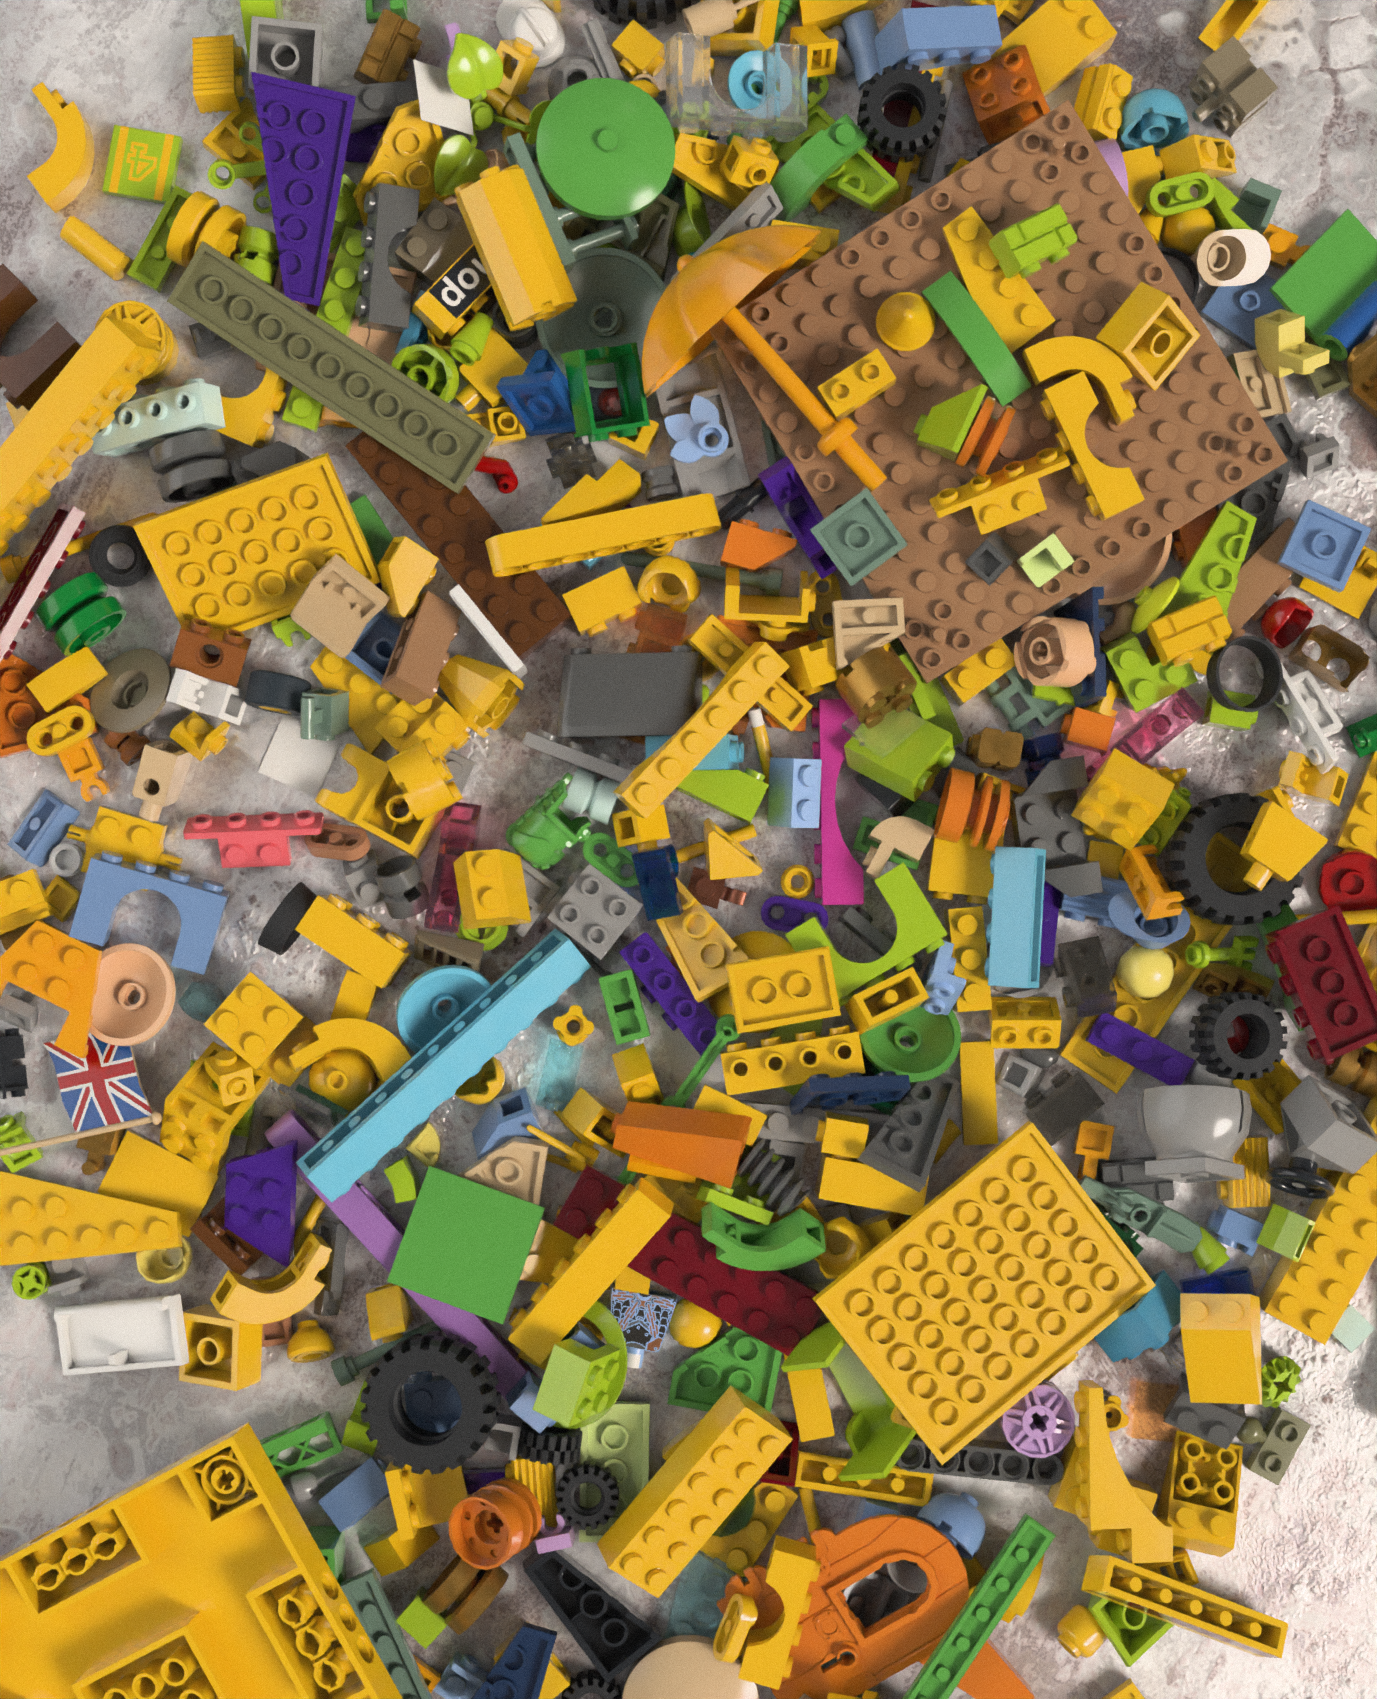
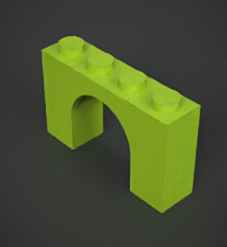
M904 862L874 880L892 909L897 922V934L894 944L880 959L869 963H857L845 958L837 951L817 917L809 919L785 934L794 951L829 946L839 1007L848 1003V1000L855 995L853 992L865 985L868 989L886 980L883 974L895 967L897 972H900L915 963L916 961L913 956L925 949L927 954H930L945 944L942 938L947 936L948 933Z

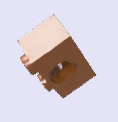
M185 618L179 631L170 667L183 669L196 675L237 687L252 639L246 638L242 632L234 629H226L224 631L212 627L211 623L203 619L193 618L190 620ZM211 644L216 646L220 654L211 655L207 653L204 645Z

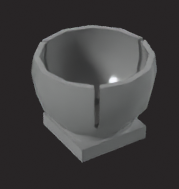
M1173 1085L1144 1089L1138 1094L1136 1113L1140 1134L1157 1157L1154 1161H1145L1146 1176L1181 1183L1244 1180V1165L1234 1163L1233 1156L1249 1135L1252 1115L1249 1093L1223 1086Z

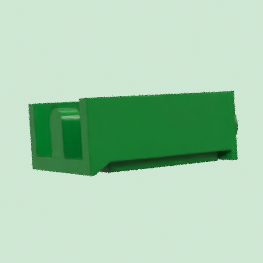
M637 342L614 347H598L590 350L580 349L560 354L566 368L576 428L574 438L588 436L589 442L609 439L608 432L616 431L617 438L638 435L637 428L650 426ZM614 363L623 418L595 422L586 367Z

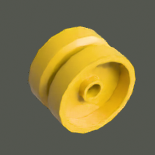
M202 191L194 192L182 205L173 222L166 246L167 257L178 265L187 268L200 244L204 241L233 260L234 255L239 252L237 243L241 228L247 226L245 214L230 205L220 207L216 198Z

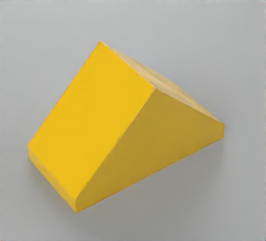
M707 818L703 822L705 867L710 880L756 876L763 871L757 856L711 819Z
M396 1525L366 1544L363 1548L380 1575L385 1576L407 1568L440 1539V1536L433 1525L418 1528L413 1539L400 1541Z

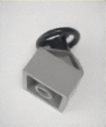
M1308 1075L1280 1103L1283 1129L1290 1156L1288 1168H1270L1265 1172L1264 1178L1272 1187L1292 1195L1313 1199L1329 1198L1334 1194L1335 1188L1330 1181L1316 1175L1317 1168L1355 1174L1377 1152V1135L1354 1100Z

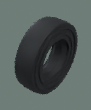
M126 525L107 527L95 536L90 545L89 562L91 568L109 585L116 587L134 585L145 577L151 567V563L133 527ZM124 543L133 550L134 561L130 567L117 569L109 563L107 552L111 545Z

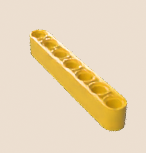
M705 493L504 533L487 539L485 544L493 575L495 577H504L705 536L719 531L722 526L713 494Z

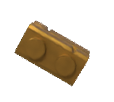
M383 9L354 73V79L363 84L406 81L409 71L403 68L408 57L414 60L420 49L422 40L418 39L417 36L421 28L406 19H402L401 16L388 9Z
M985 727L977 732V734H973L972 737H968L965 753L977 767L986 769L991 767L992 770L1008 772L1020 764L1024 737L1022 733L1011 731L1002 733L999 729Z

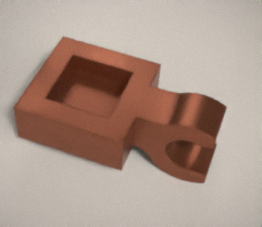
M697 867L693 868L688 890L700 904L718 909L721 899L743 906L747 895L746 892L725 887L726 879L710 880L707 870Z

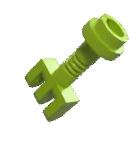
M1234 936L1232 947L1209 948L1205 941H1194L1187 946L1185 958L1187 963L1195 968H1206L1210 961H1228L1227 965L1251 971L1253 964L1244 960L1255 959L1256 951L1249 948L1258 947L1259 939L1254 936Z

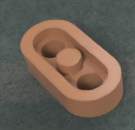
M323 823L320 834L305 835L304 838L311 855L345 861L361 859L371 846L370 840L363 828Z

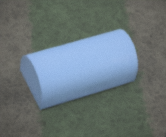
M870 10L851 14L841 23V28L846 33L845 42L849 57L855 66L853 71L859 90L864 89L867 83L870 84L871 77L876 72L881 75L874 39L879 33L874 12Z

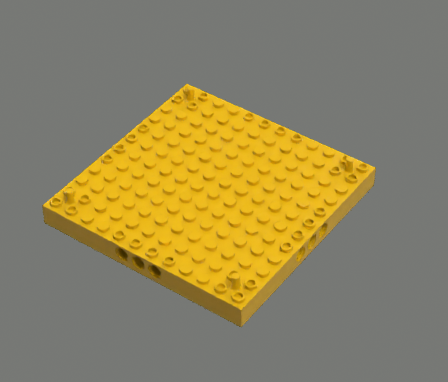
M249 1422L0 1556V1699H403Z

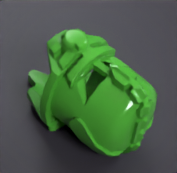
M569 772L561 780H558L553 787H547L544 794L541 796L537 795L534 805L507 828L506 840L508 844L513 846L514 850L520 853L522 858L530 862L534 868H540L541 870L549 869L550 866H554L565 856L562 850L566 846L572 848L578 841L584 842L591 835L589 828L591 821L587 816L570 820L559 808V805L568 796L566 786L573 778Z

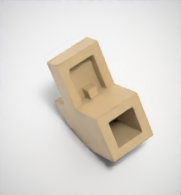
M904 816L891 817L882 821L868 836L869 839L878 843L879 846L876 848L871 845L862 862L863 865L867 866L864 875L874 880L879 878L892 851L917 863L935 830L913 818Z

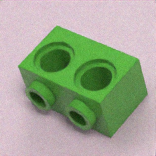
M632 968L599 977L598 980L616 1045L650 1036V1029Z

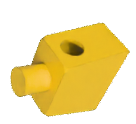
M492 327L480 361H475L472 366L465 364L460 366L458 370L460 376L468 385L454 398L467 412L474 408L481 400L490 408L501 407L507 402L496 388L501 377L523 375L528 363Z
M1275 802L1263 803L1240 852L1244 858L1253 863L1243 880L1258 891H1262L1271 876L1280 882H1288L1327 843L1328 839Z

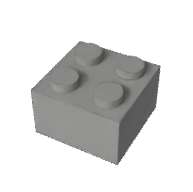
M252 16L248 76L250 95L255 96L251 72L321 88L323 25Z

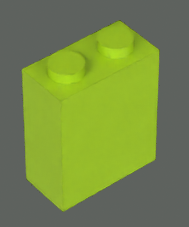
M907 710L899 713L896 711L884 716L880 724L870 729L863 723L844 745L848 767L914 802L922 792H927L932 787L936 775L942 768H947L955 756L952 733Z

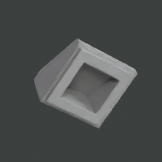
M1009 1053L995 1083L1031 1101L1040 1086L1046 1070Z

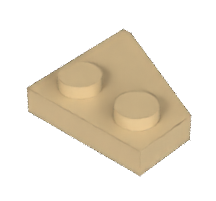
M903 597L832 602L836 670L847 667L866 652L882 647L905 633Z

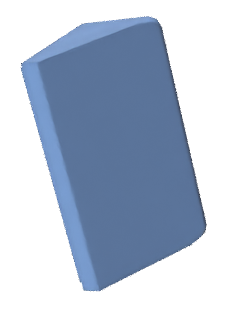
M45 789L7 845L26 861L43 867L49 860L52 849L60 844L67 834L70 825L74 824L80 812L50 790Z

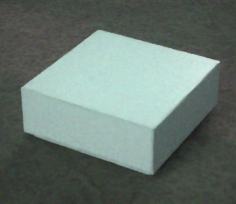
M1348 1304L1331 1335L1352 1353L1375 1328L1351 1304Z

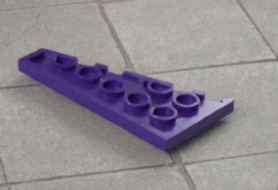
M251 72L284 295L293 301L320 306L356 96Z

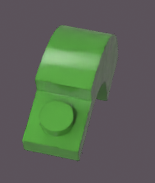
M847 113L825 131L821 129L784 164L770 182L784 208L775 217L777 220L790 222L809 207L811 198L818 187L837 168L867 145L869 139Z
M712 1202L701 1208L702 1236L716 1245V1258L728 1265L746 1270L776 1271L804 1264L826 1251L824 1224L801 1208L777 1222L769 1223V1226L742 1222Z

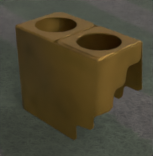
M1320 624L1305 629L1288 659L1305 670H1310L1313 675L1340 692H1349L1347 690L1348 686L1367 668L1370 657L1363 652L1365 649L1329 627ZM1307 640H1313L1320 646L1321 656L1318 661H1314L1302 652V648ZM1334 658L1344 659L1350 667L1348 677L1341 682L1333 676L1334 672L1326 668L1329 661Z

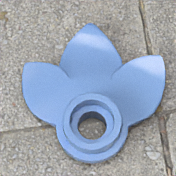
M698 395L693 397L690 414H675L664 419L668 434L677 442L672 448L670 456L679 462L694 463L703 456L717 457L727 449L729 437L725 428L719 424L718 409L704 397ZM713 435L717 437L718 443L714 446H709L705 443L706 437Z

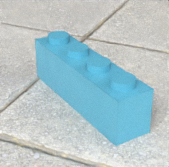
M996 846L995 854L991 856L990 871L994 874L993 888L989 891L988 904L989 908L992 909V919L986 931L987 942L990 943V957L986 959L984 969L985 976L988 978V986L1039 988L1046 849Z

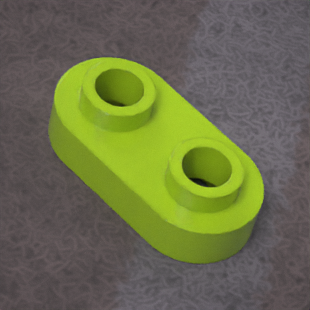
M1194 172L1162 180L1151 186L1147 191L1145 198L1146 206L1149 212L1157 217H1168L1196 210L1211 202L1215 194V185L1211 177L1203 172ZM1191 186L1198 190L1197 198L1191 196ZM1159 194L1166 198L1165 206L1159 204Z

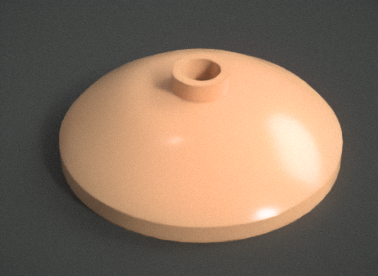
M134 943L118 944L102 952L97 991L94 994L91 1014L93 1015L92 1026L89 1028V1032L94 1037L115 1046H133L150 1039L164 1026L174 1006L176 988L172 970L159 953L151 948ZM137 993H140V1000L135 1004L134 997Z

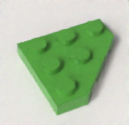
M734 1326L710 1344L674 1366L667 1404L708 1412L731 1385L771 1412L782 1352Z

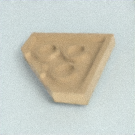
M514 1136L458 1173L457 1176L540 1205L549 1143L543 1140Z

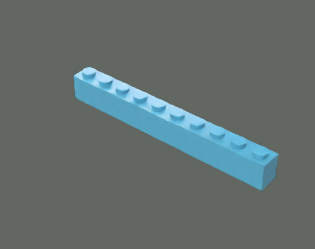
M555 928L296 1162L297 1165L331 1202L335 1201L339 1196L346 1194L355 1181L377 1165L378 1160L389 1150L400 1145L404 1137L411 1130L425 1122L431 1112L443 1101L450 1099L467 1079L478 1074L482 1066L489 1059L503 1051L511 1039L520 1031L527 1029L533 1020L544 1009L552 1006L567 988L580 981L584 973L591 968V965L570 939Z

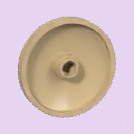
M680 1635L659 1641L633 1663L625 1680L622 1699H760L758 1684L738 1678L741 1656L737 1657L733 1663L718 1661L713 1654V1638L700 1635Z

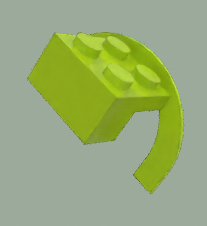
M599 1300L583 1316L598 1327L605 1337L607 1344L593 1350L569 1338L553 1346L532 1410L556 1421L553 1425L554 1427L577 1429L596 1422L612 1408L622 1391L627 1372L626 1342L616 1318Z

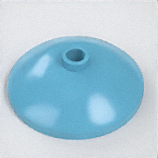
M460 965L439 966L416 977L402 993L396 1011L397 1027L405 1044L417 1054L492 986L491 983L479 972ZM448 1000L447 1004L443 1006L438 1005L440 1001Z

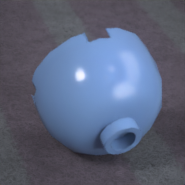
M951 1492L938 1493L931 1497L929 1503L922 1507L916 1516L917 1519L929 1523L946 1535L964 1559L972 1560L985 1539L986 1524L983 1515L977 1509L979 1503L965 1492H962L960 1496Z

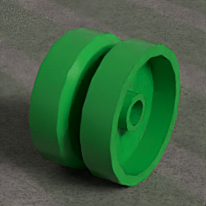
M90 572L72 579L53 592L36 610L35 618L45 631L56 632L54 636L55 644L65 656H70L86 646L91 648L106 638L122 623L127 611L114 596L106 597L108 586L97 573Z

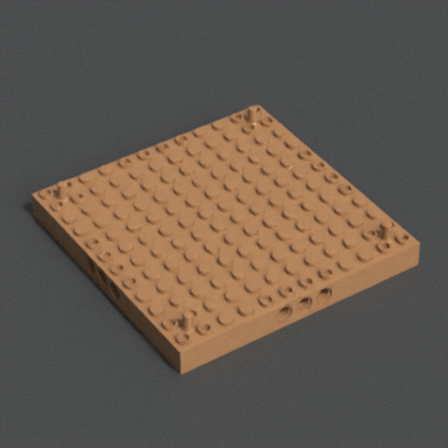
M1069 100L739 309L742 315L824 406L825 404L817 393V387L877 348L896 377L895 385L844 418L852 419L859 427L851 436L887 476L886 480L870 493L908 544V546L861 580L873 599L903 597L905 633L897 639L905 652H908L925 684L1288 461ZM1058 203L1068 218L1067 222L1071 224L1078 237L1077 242L1068 248L1069 256L1053 265L1050 264L1049 260L1040 263L1041 270L1025 278L1054 317L1055 322L1012 354L1030 382L1031 387L1004 407H1001L999 402L995 400L992 416L999 418L1008 405L1015 408L1016 412L1009 425L1007 435L986 472L987 475L1002 470L1010 462H1022L1032 458L1045 448L1059 447L1055 438V434L1059 432L1053 419L1050 421L1046 419L1040 402L1044 400L1042 393L1045 389L1075 374L1061 375L1036 387L1022 358L1024 349L1044 340L1062 336L1083 337L1098 342L1095 339L1140 282L1168 294L1200 336L1156 391L1147 387L1133 374V377L1127 383L1121 385L1123 390L1128 389L1131 392L1136 404V408L1133 409L1135 416L1121 425L1117 426L1098 386L1088 379L1099 403L1090 413L1085 425L1086 444L1092 455L1101 463L1115 468L1130 467L1145 499L1144 501L1104 521H1101L1099 515L1094 517L1085 500L1089 496L1084 483L1077 484L1070 469L1074 462L1067 451L1065 454L1070 462L1068 467L1038 478L1047 506L1046 510L981 535L970 506L938 518L929 502V499L937 496L940 491L946 488L960 487L978 476L975 473L979 457L972 455L967 464L962 468L955 464L961 448L955 460L952 461L917 445L916 441L919 435L913 433L921 414L923 413L928 416L933 406L981 384L987 385L946 324L940 320L935 311L936 321L932 337L924 346L913 351H898L887 346L878 335L876 316L881 304L896 293L912 292L925 298L922 291L949 271H952L967 290L942 229L972 206L990 232L995 236L1001 230ZM722 320L709 329L711 336L782 452L792 462L824 519L867 488L835 451H832L827 457L821 453L817 443L822 435L729 326ZM989 388L987 389L984 395V398L978 408L977 413L982 408L987 396L996 399L992 392L989 390ZM993 532H996L1018 553V557L989 586L965 561ZM1054 533L1075 562L1037 588L1017 563V560Z

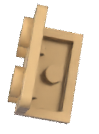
M335 554L313 576L290 615L294 622L341 658H345L351 652L366 624L386 606L390 597Z

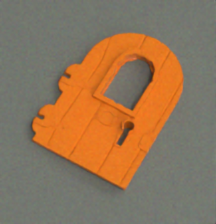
M896 1514L871 1516L851 1524L837 1533L825 1527L816 1528L809 1532L814 1542L812 1545L817 1546L816 1560L821 1561V1567L817 1581H810L807 1592L812 1593L807 1615L800 1614L798 1624L803 1625L798 1646L792 1645L789 1656L793 1657V1664L789 1678L782 1677L779 1690L770 1689L776 1699H799L804 1693L812 1699H827L828 1693L856 1697L865 1692V1690L871 1689L880 1682L932 1654L968 1600L969 1595L966 1567L958 1550L946 1535L929 1523L911 1516ZM804 1536L796 1540L808 1544ZM899 1560L917 1563V1566L926 1574V1590L913 1602L865 1628L860 1619L855 1617L845 1601L847 1599L842 1590L879 1570L885 1563H893ZM756 1565L745 1569L743 1573L749 1580L745 1583L739 1574L731 1577L726 1583V1597L716 1603L724 1615L729 1601L734 1594L751 1596L757 1606L758 1615L755 1624L749 1630L761 1629L771 1625L780 1617L784 1610V1604L777 1591L765 1582L766 1566ZM848 1651L852 1653L850 1655H842L841 1660L825 1669L821 1666L837 1657V1660L840 1659V1655L843 1652Z

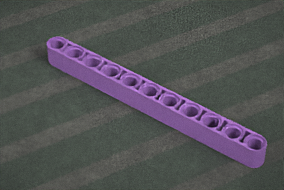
M292 1109L288 1110L264 1132L274 1148L284 1145L287 1141L298 1140L297 1161L321 1140L306 1121ZM297 1165V1173L390 1273L405 1233L404 1228L359 1179L352 1184L346 1194L339 1196L335 1201L331 1202ZM404 1288L446 1335L450 1333L460 1336L459 1342L466 1345L470 1341L477 1346L474 1352L480 1358L486 1355L491 1362L488 1369L490 1373L496 1372L499 1381L495 1386L496 1390L501 1392L506 1401L507 1393L528 1370L538 1377L534 1370L523 1359L518 1357V1353L486 1318Z

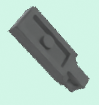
M319 1217L316 1221L315 1234L321 1236L332 1251L327 1265L317 1274L325 1286L315 1297L314 1314L333 1316L339 1314L342 1300L341 1292L345 1274L344 1263L346 1244L348 1242V1227L340 1220Z

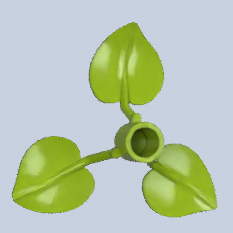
M456 33L454 46L447 67V79L450 88L455 94L469 99L474 136L470 135L471 142H469L463 135L455 134L444 141L440 147L434 167V186L436 193L441 196L455 194L454 189L464 183L477 182L481 179L479 174L488 169L486 154L480 149L475 148L478 144L475 130H485L491 126L493 121L529 132L526 142L532 145L536 143L541 118L552 100L542 101L532 109L529 116L530 125L494 114L492 107L482 100L487 97L486 90L495 89L501 84L503 79L502 60L488 43L465 33Z

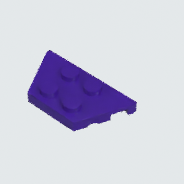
M298 1140L287 1141L284 1145L272 1149L267 1147L256 1151L253 1155L245 1154L232 1158L226 1164L224 1227L286 1267L294 1259Z

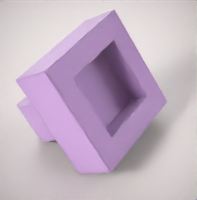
M561 1511L557 1512L556 1515L558 1522L556 1527H549L546 1524L545 1516L541 1515L542 1526L538 1537L535 1539L538 1554L573 1546L575 1541L574 1529L571 1525L564 1526L566 1519H563L560 1515Z

